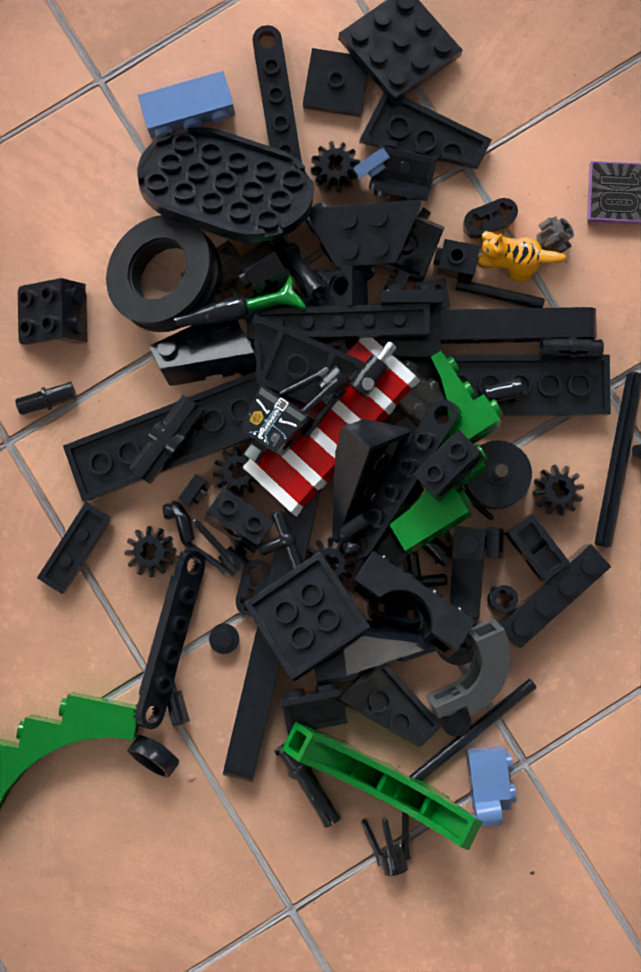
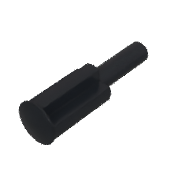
M174 681L167 707L172 726H179L189 722L190 718L182 690L177 691Z

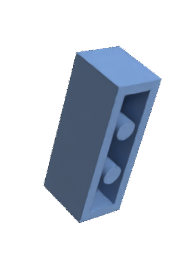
M224 71L138 95L147 130L151 138H160L168 133L173 135V132L182 129L187 131V128L201 127L203 123L210 121L215 123L224 122L230 116L235 115Z

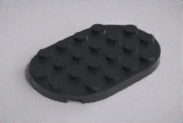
M192 127L187 128V133H180L172 136L171 133L165 134L146 148L138 162L137 177L139 190L146 203L152 209L172 220L231 240L250 244L283 237L295 231L306 220L312 209L313 181L312 179L310 180L305 172V166L297 158L280 149L222 130Z

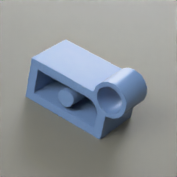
M502 745L466 749L472 808L475 816L483 821L480 828L502 826V810H511V803L517 802L515 785L509 782L508 772L513 771L511 753H506V749Z

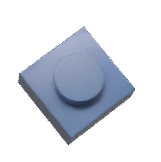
M381 148L353 169L359 178L367 174L372 178L386 168L383 162L390 157L385 149Z

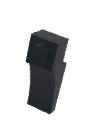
M455 526L450 604L463 608L469 617L479 619L486 528Z

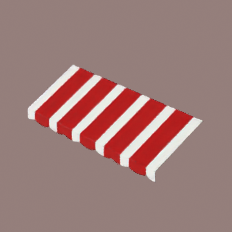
M360 338L346 354L356 357L365 363L371 354L377 357L383 347L373 338ZM393 355L385 363L389 367L388 371L367 398L349 385L345 389L347 393L336 402L308 438H305L303 434L283 456H279L268 449L259 464L249 459L243 466L250 475L296 517L302 508L315 497L318 490L324 487L332 478L335 470V450L339 441V433L343 426L362 419L378 422L384 421L393 412L395 406L402 402L411 389L420 382L416 375ZM359 369L347 378L349 382L353 379V377L356 375ZM327 395L306 414L315 419L332 397L329 398ZM302 402L297 408L302 410L307 404Z

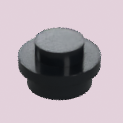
M226 623L215 626L209 635L211 647L220 654H228L234 651L240 640L237 629Z
M461 708L453 715L441 717L442 728L451 736H462L470 729L471 716L464 708Z

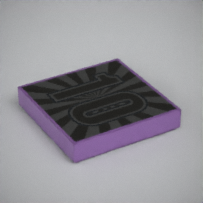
M590 162L587 222L641 224V163Z

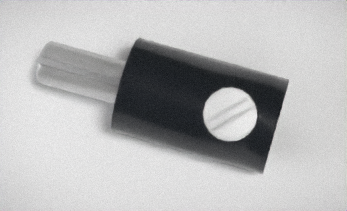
M387 342L377 357L371 354L350 381V386L367 398L388 371L389 367L385 363L396 350V346L391 342Z

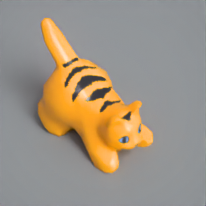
M485 231L482 234V240L484 241L482 250L485 255L477 259V264L483 269H508L510 279L516 282H526L533 278V274L537 272L542 263L565 261L566 256L562 253L542 250L541 244L535 239L525 237L515 240L505 238L502 234L497 235Z

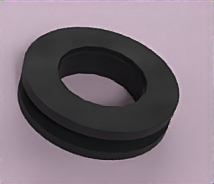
M163 215L148 218L132 227L120 239L111 254L106 272V286L109 298L114 307L123 316L142 329L152 332L177 330L174 317L206 306L213 300L221 277L220 257L214 243L199 228L172 220ZM178 248L184 250L187 258L186 272L180 284L170 294L160 299L144 298L140 288L141 277L150 260L166 249Z

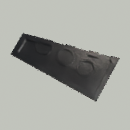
M384 92L359 139L360 144L379 147V145L434 156L437 157L438 161L478 169L492 139L406 97L393 104Z

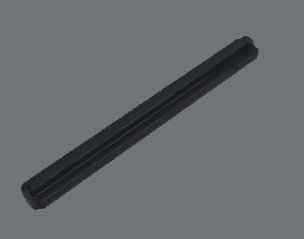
M629 372L626 375L595 537V544L601 547H611L613 543L641 395V373Z

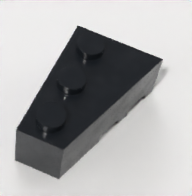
M238 321L189 326L149 345L159 369L169 386L204 381L208 376L223 374L224 377L233 376L234 372L249 369L252 372L256 371V356Z

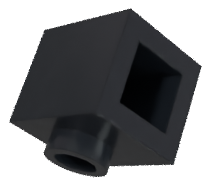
M445 239L442 248L437 247L435 251L433 265H438L436 275L472 281L480 246Z

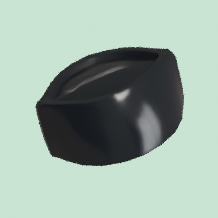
M140 734L127 750L138 763L155 774L166 778L171 776L180 763L179 759L161 743Z

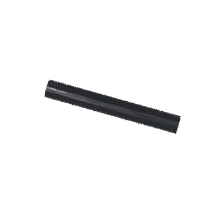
M463 279L457 280L455 288L457 291L531 308H543L545 298Z

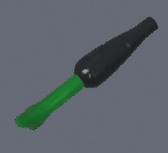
M288 277L282 289L277 293L247 300L241 296L226 298L187 314L174 317L176 329L195 325L219 324L238 321L245 318L250 311L276 305H287L304 311L305 304L293 291L294 282L292 277Z

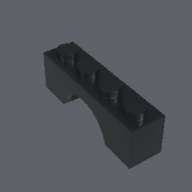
M585 544L568 558L570 564L552 576L538 590L518 603L513 610L498 621L505 629L507 638L515 647L522 648L611 568L610 564L592 544Z
M374 551L364 561L347 587L349 591L371 606L384 599H399L411 605L422 620L423 641L447 658L459 649L475 622L463 608L453 606L444 600L438 591L425 587L418 582V579L412 573L400 570L393 565L387 556L377 554Z

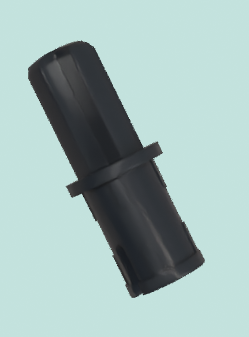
M69 381L68 383L48 389L41 387V391L18 397L15 400V404L19 414L24 415L44 408L51 410L52 406L72 399L75 400L77 396L72 382Z

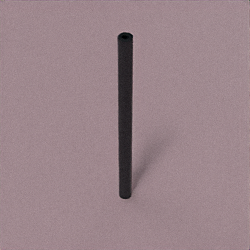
M530 678L473 723L464 735L457 736L409 776L423 781L537 688Z

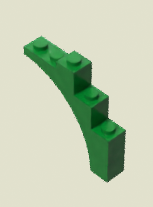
M442 351L431 357L442 379L447 400L456 403L462 412L460 424L457 425L451 436L460 430L475 444L503 426L499 417L504 414L495 399L489 402L483 394L473 400L477 395L468 381L463 384L457 374L461 370L452 356L446 359ZM448 408V421H449V419H450V417H451V411H450V409ZM479 444L476 447L481 451L485 459L445 498L439 502L426 489L407 512L390 524V527L407 553L412 554L472 516L468 508L473 504L464 490L457 492V490L488 471L484 464L488 458Z
M72 692L67 694V699L63 698L61 701L59 716H62V720L33 714L25 717L24 721H20L17 729L16 738L20 739L19 743L0 739V811L12 788L24 773L43 756L52 751L86 739L107 737L135 739L139 731V726L135 723L136 719L133 717L135 715L134 710L137 708L135 707L136 705Z
M295 722L282 748L284 752L298 762L336 777L390 804L463 849L470 850L483 823L482 820L451 801L449 796L432 785L407 776L389 763L364 754L346 741L301 723Z

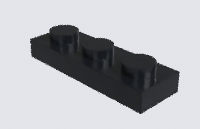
M85 502L37 579L59 593L65 594L113 518L89 502Z

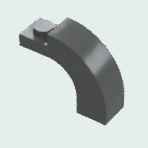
M494 618L469 630L468 637L473 650V658L466 674L458 681L425 695L429 706L438 718L453 715L461 708H464L472 716L485 708L503 687L510 668L511 652L505 629Z

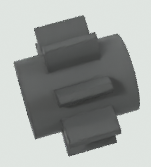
M556 216L552 219L549 217L538 225L542 231L536 235V239L541 244L542 250L562 253L572 247L568 240L574 237V232L569 222L564 218L558 220Z

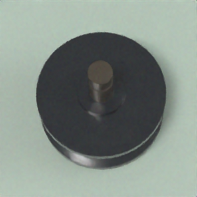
M495 440L480 445L488 458L484 462L488 471L464 485L466 492L477 504L489 509H503L515 504L527 493L532 481V467L527 455L518 446L507 441Z

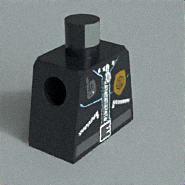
M261 384L241 426V430L253 438L243 454L258 464L268 449L279 456H283L305 433L314 419L308 414H302L299 408Z

